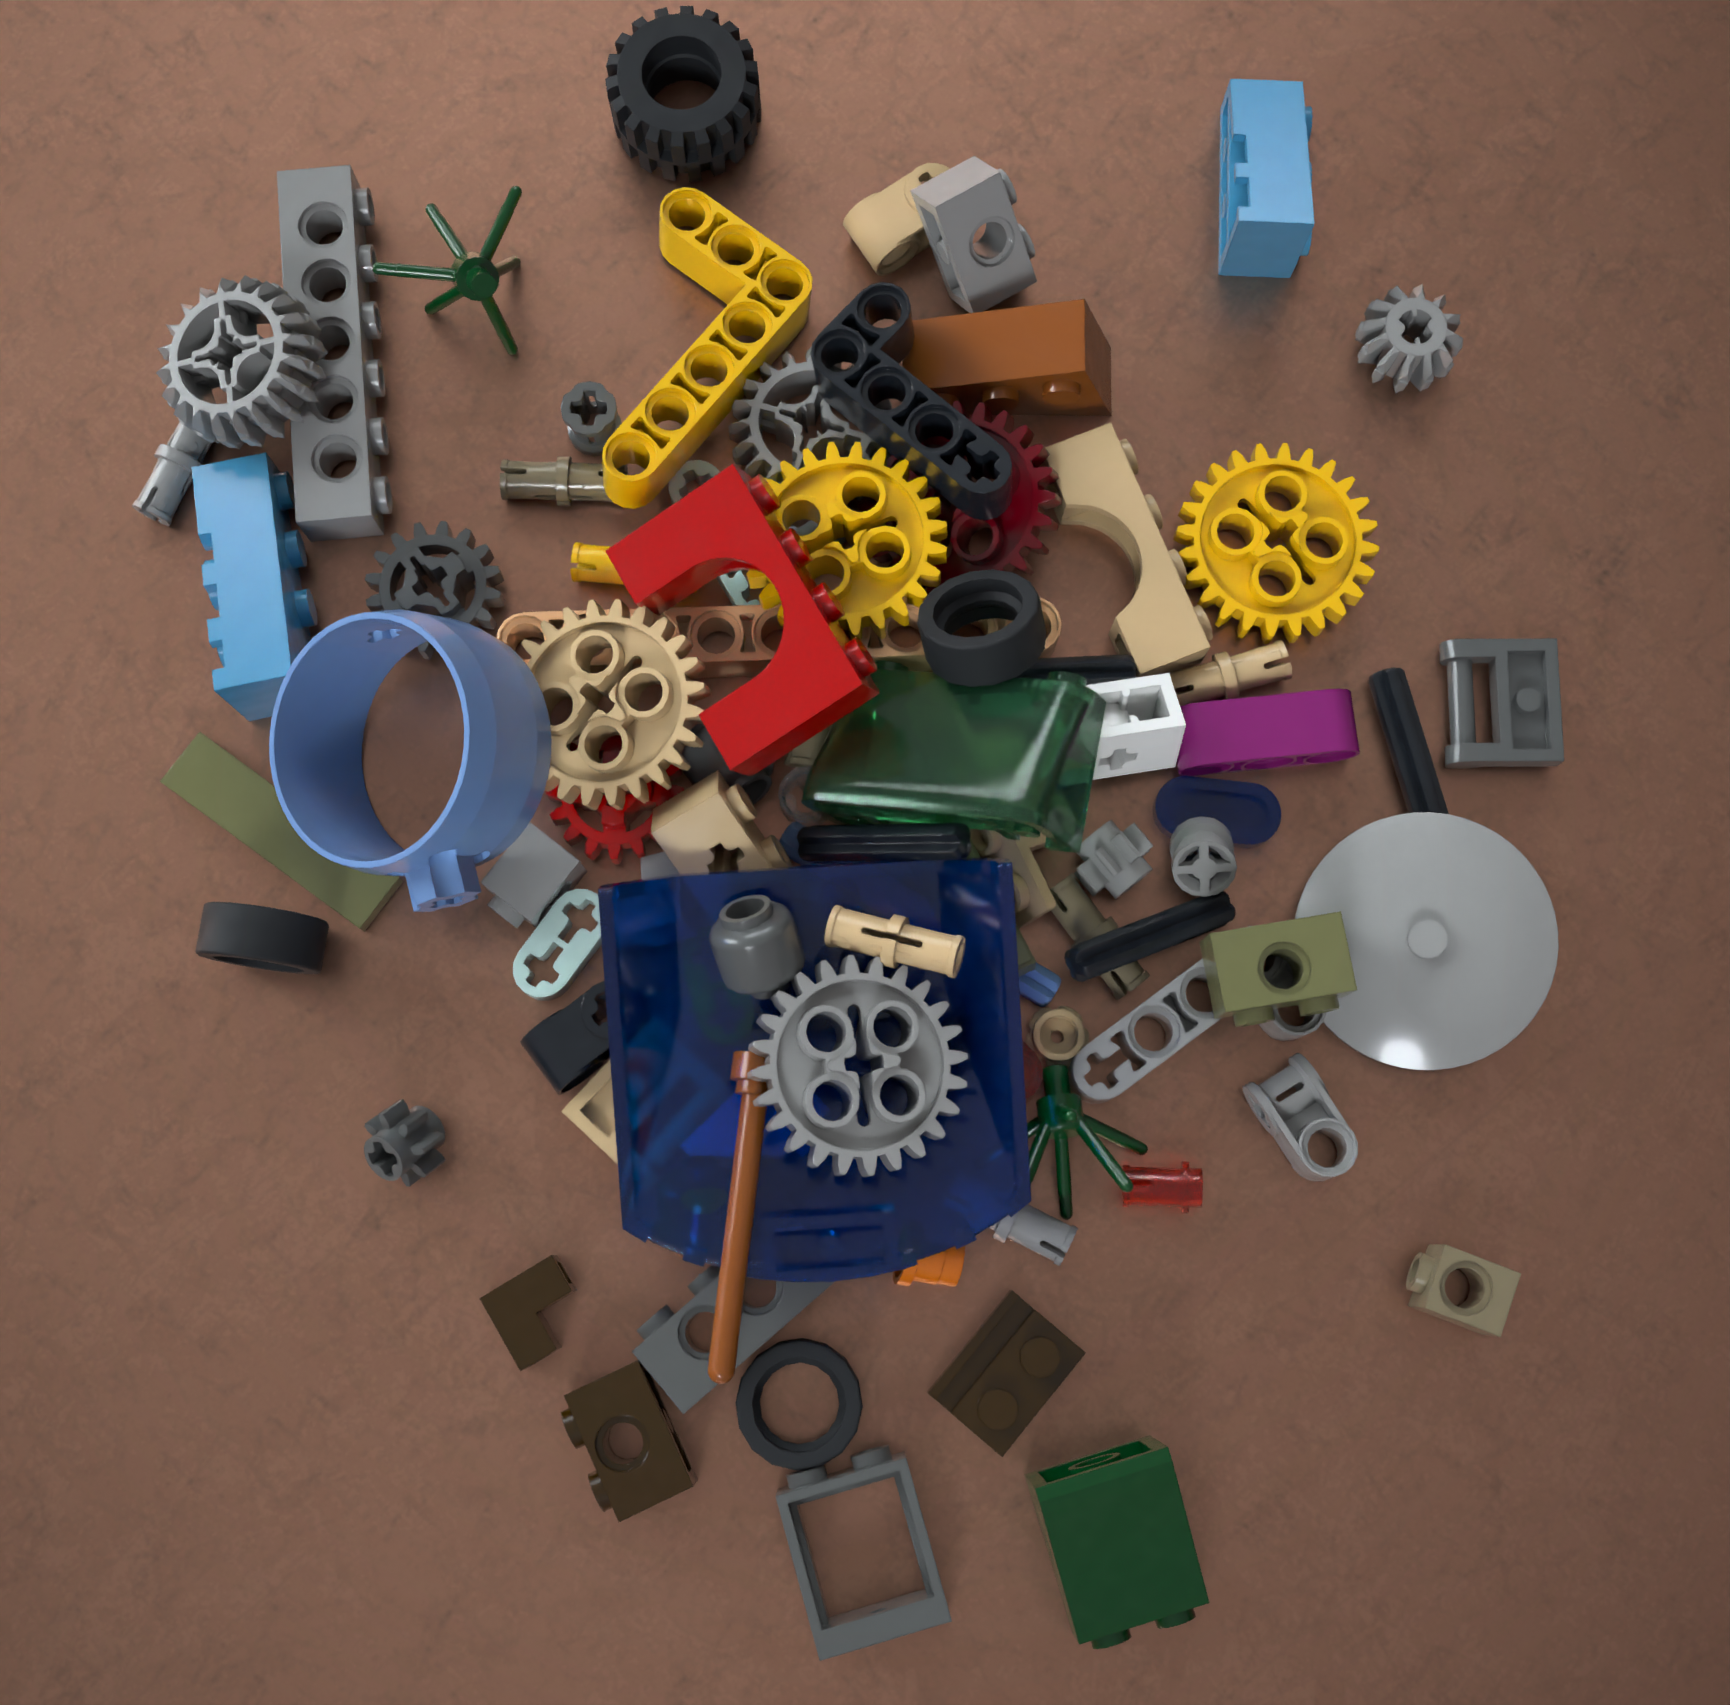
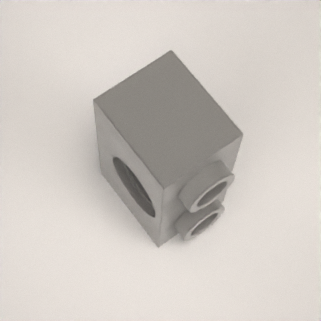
M973 156L910 190L948 295L969 313L983 312L1037 282L1030 261L1035 256L1034 245L1025 228L1017 223L1012 205L1017 202L1016 192L1008 175L1002 169H995ZM986 223L983 236L973 244L976 231Z

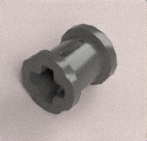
M588 381L576 384L562 399V418L567 425L569 439L574 447L585 455L601 456L608 438L622 424L621 418L618 415L615 397L602 384ZM589 396H593L595 401L591 402ZM590 414H599L594 419V425H584L589 423ZM594 437L595 442H591L589 438Z

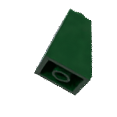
M1149 1435L1024 1474L1069 1624L1079 1645L1091 1641L1093 1649L1112 1647L1132 1637L1130 1628L1155 1621L1159 1629L1178 1626L1196 1617L1194 1608L1209 1603L1168 1446Z

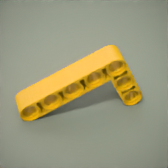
M682 187L672 190L662 200L660 204L659 247L663 257L670 264L725 302L727 306L605 443L602 454L603 486L606 495L611 501L623 508L636 509L646 506L654 500L731 412L734 401L741 400L744 397L743 387L745 386L746 378L758 381L761 377L760 367L763 363L766 362L772 365L808 321L813 280L809 269L779 245L707 194L695 188ZM681 226H691V227L696 228V229L691 230V231H686V230H681V229H679V228H677V227H681ZM739 260L745 264L739 266L730 265L725 261ZM787 294L794 299L788 301L779 300L773 297V295ZM746 335L758 341L742 343L736 340L735 337ZM707 377L720 381V384L711 387L703 386L696 381ZM671 420L681 423L683 427L672 431L664 430L657 425L660 422ZM626 464H637L645 470L640 474L625 475L617 469Z

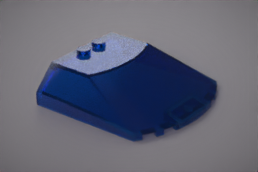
M965 858L938 861H871L685 873L612 883L599 887L598 899L623 1230L645 1243L648 1239L657 1245L682 1255V1260L702 1267H704L705 1263L720 1267L741 1095L735 1093L736 1081L730 1079L733 1052L749 1051L748 1046L753 1041L769 1040L770 1034L756 1023L759 1016L771 1014L779 1017L781 1015L771 998L756 999L752 995L739 994L727 988L721 978L709 942L711 927L718 920L720 910L733 900L750 895H764L769 897L771 901L787 906L794 917L805 952V962L801 972L814 984H817L815 965L821 961L827 960L836 975H839L841 961L848 955H854L860 973H864L867 964L874 958L862 953L838 947L831 948L825 945L826 925L835 905L889 920L893 914L909 917L910 925L954 936H964L966 939L965 951L956 978L905 965L908 967L905 986L912 989L928 980L931 985L924 999L927 1005L930 1007L942 1001L949 1003V1007L938 1020L942 1027L950 1025L961 1026L962 1031L956 1037L947 1041L949 1050L968 1053V1059L951 1066L950 1074L967 1081L966 1088L947 1091L946 1098L955 1103L960 1109L958 1115L951 1117L937 1115L935 1118L944 1129L946 1135L942 1139L933 1140L921 1134L920 1138L926 1155L922 1158L914 1159L900 1148L902 1168L890 1172L884 1166L880 1157L877 1156V1167L874 1176L862 1177L858 1170L856 1159L852 1160L846 1175L835 1176L831 1155H828L818 1167L811 1168L807 1166L809 1145L804 1144L802 1147L789 1153L784 1150L786 1141L791 1134L787 1126L770 1132L764 1128L747 1277L786 1282H834L871 1277L918 1265L917 1260L935 1255L953 1246L958 1249L977 1240V1234L999 1222L1008 1214L1012 1217L1031 1202L1013 867L1009 859ZM883 966V976L889 977L896 969ZM790 982V986L785 993L796 998L797 995L793 989L792 982ZM849 1006L847 1013L851 1020L854 1038L857 1043L858 1010L854 1006ZM878 1013L873 1026L875 1036L884 1045L896 1047L901 1039L899 1022L888 1013ZM811 1018L806 1031L808 1041L819 1051L831 1052L836 1044L834 1027L823 1018ZM857 1053L844 1062L846 1071L857 1072L859 1080L860 1076L871 1072L870 1062L859 1060ZM887 1079L884 1081L880 1089L881 1103L888 1112L894 1115H901L907 1107L908 1096L906 1090L895 1080ZM820 1084L813 1094L814 1109L825 1120L835 1121L842 1111L843 1102L841 1096L835 1088ZM859 1089L860 1100L857 1121L859 1125L865 1127L868 1124V1114L865 1112L862 1093H860ZM773 1105L767 1106L765 1127L777 1113Z

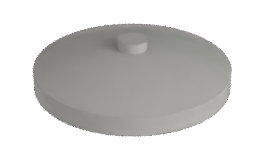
M1413 812L1394 815L1370 823L1348 835L1322 859L1313 871L1300 897L1295 919L1341 911L1357 986L1356 991L1338 998L1340 1009L1327 1012L1323 1023L1348 1046L1381 1063L1414 1070H1441L1467 1065L1483 1059L1503 1048L1528 1026L1541 1008L1552 985L1559 950L1558 927L1552 901L1542 879L1527 858L1514 845L1491 829L1466 818L1434 812Z

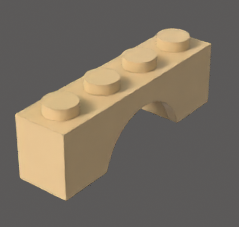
M1110 422L1045 447L1050 455L1039 467H1052L1058 473L1059 479L1045 487V490L1056 493L1062 499V504L1053 508L1060 524L1087 526L1106 534L1121 547L1132 567L1134 576L1133 599L1115 617L1108 634L1117 655L1129 654L1134 658L1136 678L1172 673L1200 664L1211 647L1208 641L1213 638L1212 628L1203 608L1200 605L1193 607L1183 586L1186 584L1187 576L1184 563L1175 549L1167 550L1159 531L1163 528L1160 509L1151 494L1143 495L1135 477L1139 471L1138 463L1128 440L1123 439L1119 441Z

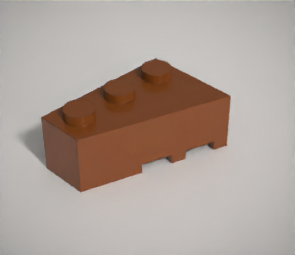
M1085 299L913 320V347L902 360V367L951 406L954 401H959L966 407L968 414H973L974 409L981 402L988 406L992 415H998L1005 410L1010 415L1112 416L1111 347Z

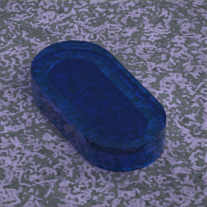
M1195 776L1173 778L1160 789L1154 799L1152 808L1155 824L1169 838H1171L1177 826L1186 820L1200 816L1210 817L1222 822L1231 832L1233 845L1236 848H1255L1264 844L1275 834L1281 822L1279 801L1268 788L1257 783Z

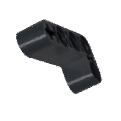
M879 282L869 285L821 331L812 343L810 355L819 394L829 405L881 447L885 448L899 461L908 460L909 469L919 477L925 476L932 488L963 513L978 520L997 518L1007 510L1012 502L1013 476L1009 453L1002 445L899 364L908 355L914 342L909 297L901 287L893 283ZM883 319L896 321L895 324L886 328L873 326L874 323ZM841 362L854 364L852 368L843 372L829 370L832 366ZM886 399H896L902 402L899 406L890 410H882L875 407L879 402ZM934 436L945 437L950 440L946 445L939 448H928L922 445V442ZM972 477L977 480L976 483L972 482Z

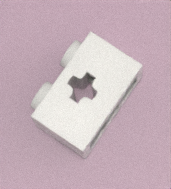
M1170 673L1045 691L1038 735L1052 785L1057 786L1173 768L1176 766L1186 723Z

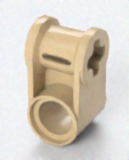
M926 163L918 166L911 173L881 192L864 198L848 212L844 218L843 226L877 275L885 276L897 271L915 255L930 247L910 190L921 185L922 181L925 183L949 170V167L939 163Z

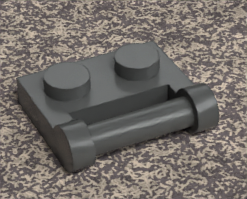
M1557 638L1453 639L1439 644L1440 664L1447 666L1451 745L1444 748L1446 768L1558 766L1564 762ZM1475 663L1489 664L1493 743H1476L1472 664Z

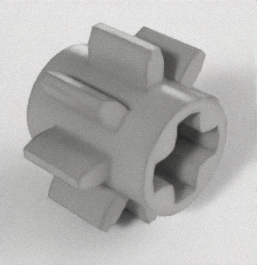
M1110 820L1075 849L1084 863L1077 868L1074 874L1092 896H1095L1106 887L1116 900L1153 870L1143 856L1154 845L1135 823L1122 832Z

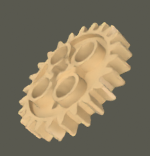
M594 599L589 600L586 618L581 619L569 607L563 608L565 627L558 630L544 620L540 624L546 640L541 645L524 639L522 642L523 647L531 656L527 666L536 678L543 693L550 720L552 739L551 761L545 791L549 792L558 786L557 798L568 804H572L581 792L582 804L591 810H597L603 794H605L610 806L617 810H622L625 804L626 791H630L635 798L646 803L649 801L648 782L653 780L667 790L672 787L666 769L671 764L686 771L690 769L691 766L687 759L680 753L684 745L703 747L704 742L691 731L692 724L703 723L698 714L704 710L695 706V702L712 694L711 689L705 683L692 681V679L706 669L705 665L697 657L685 658L694 646L684 634L672 638L676 627L665 616L653 624L654 614L645 605L643 607L639 606L630 618L629 607L621 599H615L607 616L602 606ZM612 648L613 658L610 665L602 672L591 673L590 662L593 656L601 649ZM636 659H642L641 667L632 670L633 662ZM654 684L661 685L663 691L659 704L651 710L639 711L638 700L641 693L649 686ZM604 696L615 703L612 710L608 713H605L597 706ZM572 698L573 710L569 718L561 724L552 725L551 712L554 706L561 700ZM620 735L622 749L619 755L611 762L600 763L599 749L602 743L609 737ZM579 739L578 748L575 751H571V742Z

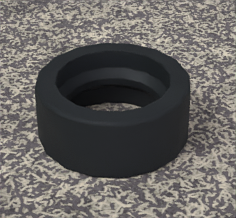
M991 569L972 571L956 576L933 589L919 607L917 625L926 660L933 673L949 683L977 687L995 685L1019 676L1033 666L1045 649L1046 628L1040 597L1030 581L1013 572ZM1000 618L1012 621L1001 630L984 636L961 637L952 635L963 626L979 620Z
M208 902L203 907L195 952L200 957L245 967L297 974H319L322 970L329 924L327 921L313 916L282 909L232 902Z
M805 1338L777 1342L758 1354L741 1377L735 1402L739 1429L751 1449L772 1465L796 1471L821 1467L843 1453L857 1433L863 1408L859 1379L847 1359L826 1343ZM796 1363L816 1366L829 1375L837 1389L839 1400L836 1420L828 1432L813 1442L801 1444L784 1441L772 1433L762 1418L760 1406L763 1386L772 1373L785 1365Z

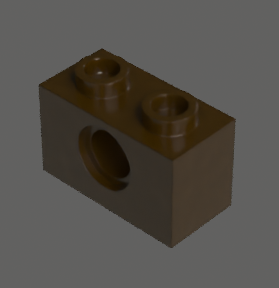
M639 1360L564 1395L569 1408L561 1412V1418L574 1447L578 1449L586 1446L596 1469V1471L588 1474V1480L596 1501L603 1512L613 1508L618 1522H621L695 1485L698 1478L651 1374ZM629 1423L640 1431L643 1438V1448L638 1457L623 1459L612 1452L608 1437L614 1424Z

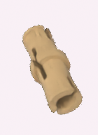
M1278 640L1274 641L1273 644L1229 656L1226 651L1212 655V662L1170 673L1174 689L1188 685L1187 690L1176 693L1179 704L1182 706L1205 702L1222 697L1223 700L1239 698L1240 691L1283 679L1285 681L1292 678L1293 673L1291 662H1282L1264 668V664L1289 656L1283 641Z
M835 905L829 915L824 937L827 947H838L873 957H880V962L886 967L896 969L901 963L946 974L951 978H956L958 975L966 944L964 936H954L910 925L909 917L893 914L889 920L845 909L839 905Z

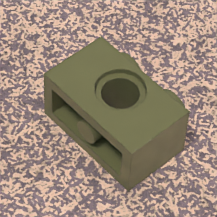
M1341 911L1210 933L1199 942L1214 1019L1233 1016L1235 1027L1274 1021L1273 1009L1295 1005L1299 1007L1300 1016L1335 1011L1340 1009L1338 998H1342L1357 990ZM1268 956L1280 957L1290 965L1293 972V980L1288 989L1276 988L1267 981L1263 967Z

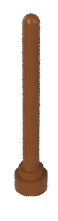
M751 1051L733 1052L730 1079L736 1081L735 1093L741 1095L708 1361V1375L717 1384L729 1382L735 1374L767 1106L754 1107L752 1102L759 1095L768 1091L766 1082L747 1079L748 1072L765 1065V1058Z

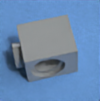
M529 822L522 834L509 846L482 879L481 883L494 895L487 904L492 910L517 929L524 920L537 928L554 903L564 893L573 890L587 873V870L580 860Z

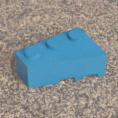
M1230 79L1220 108L1218 275L1290 278L1299 257L1309 254L1312 229L1315 224L1311 185L1312 164L1309 161L1308 149L1312 129V107L1305 106L1303 81Z

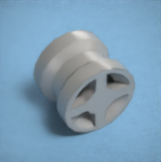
M1202 816L1188 819L1177 826L1171 835L1169 848L1172 858V873L1178 886L1191 895L1202 897L1219 894L1228 888L1234 880L1237 870L1233 840L1228 828L1214 818Z

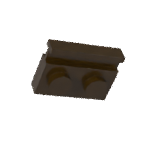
M1009 1290L927 1393L1003 1457L1086 1352L1027 1304L1013 1290Z

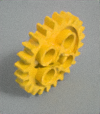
M856 441L851 448L849 457H840L834 442H828L826 459L820 461L816 459L815 455L808 448L803 449L804 467L797 470L793 465L783 460L780 462L784 480L781 484L772 479L764 478L773 489L781 504V507L774 511V514L784 531L788 530L791 524L802 519L812 520L818 524L813 532L800 536L813 558V561L805 565L813 580L823 574H834L843 580L832 592L845 612V615L838 619V622L843 630H849L851 639L857 637L861 641L862 629L871 626L874 632L881 639L886 638L885 620L889 617H892L905 627L909 625V613L906 604L910 603L920 607L928 596L921 585L938 587L941 584V572L933 566L947 563V547L937 543L947 538V523L942 520H934L941 514V501L939 497L923 499L928 492V479L925 476L907 482L910 474L908 460L904 459L893 468H888L886 449L883 447L874 454L871 460L863 459L861 442ZM866 496L877 501L875 507L864 512L852 511L847 507V504L856 497ZM888 521H895L897 523L896 527L884 525ZM845 537L847 542L854 546L849 549H843L842 545L838 541L835 542V540ZM885 550L894 551L902 557L899 563L887 568L877 567L870 562L873 555ZM749 570L746 576L750 589L765 587L759 594L763 610L781 604L777 617L779 625L784 627L782 602L775 586L764 573Z
M1262 443L1256 444L1249 463L1241 453L1234 450L1227 461L1228 471L1215 462L1211 464L1206 474L1209 484L1196 480L1189 492V495L1195 502H1183L1178 517L1188 524L1177 527L1173 535V541L1189 546L1178 553L1185 567H1193V570L1186 576V584L1183 586L1185 589L1202 587L1204 592L1197 605H1200L1203 609L1213 604L1220 608L1215 621L1217 627L1225 624L1231 617L1239 620L1238 638L1243 639L1254 625L1260 627L1263 644H1269L1277 629L1282 628L1286 639L1291 644L1295 643L1300 636L1302 624L1316 637L1325 628L1324 616L1338 624L1347 614L1343 603L1355 606L1364 595L1356 584H1367L1375 573L1371 567L1363 562L1373 560L1379 552V546L1363 539L1370 536L1378 524L1375 520L1359 519L1358 517L1370 502L1368 497L1350 500L1347 493L1356 479L1351 476L1336 483L1331 478L1335 470L1336 461L1332 459L1320 469L1313 467V449L1308 448L1300 460L1296 461L1291 460L1288 443H1282L1275 458H1269L1266 449ZM1269 492L1283 494L1290 501L1292 509L1289 511L1274 509L1266 501L1265 494ZM1243 502L1247 504L1250 512L1239 508L1238 503ZM1222 529L1237 531L1245 540L1246 547L1232 549L1225 546L1218 537V531ZM1316 537L1324 540L1332 550V557L1321 558L1315 556L1308 549L1306 539ZM1280 538L1286 546L1284 547L1280 544L1271 549L1265 541L1272 542ZM1262 575L1277 577L1286 587V594L1283 596L1268 594L1260 586L1258 577ZM1302 575L1312 578L1313 584H1306L1302 580Z

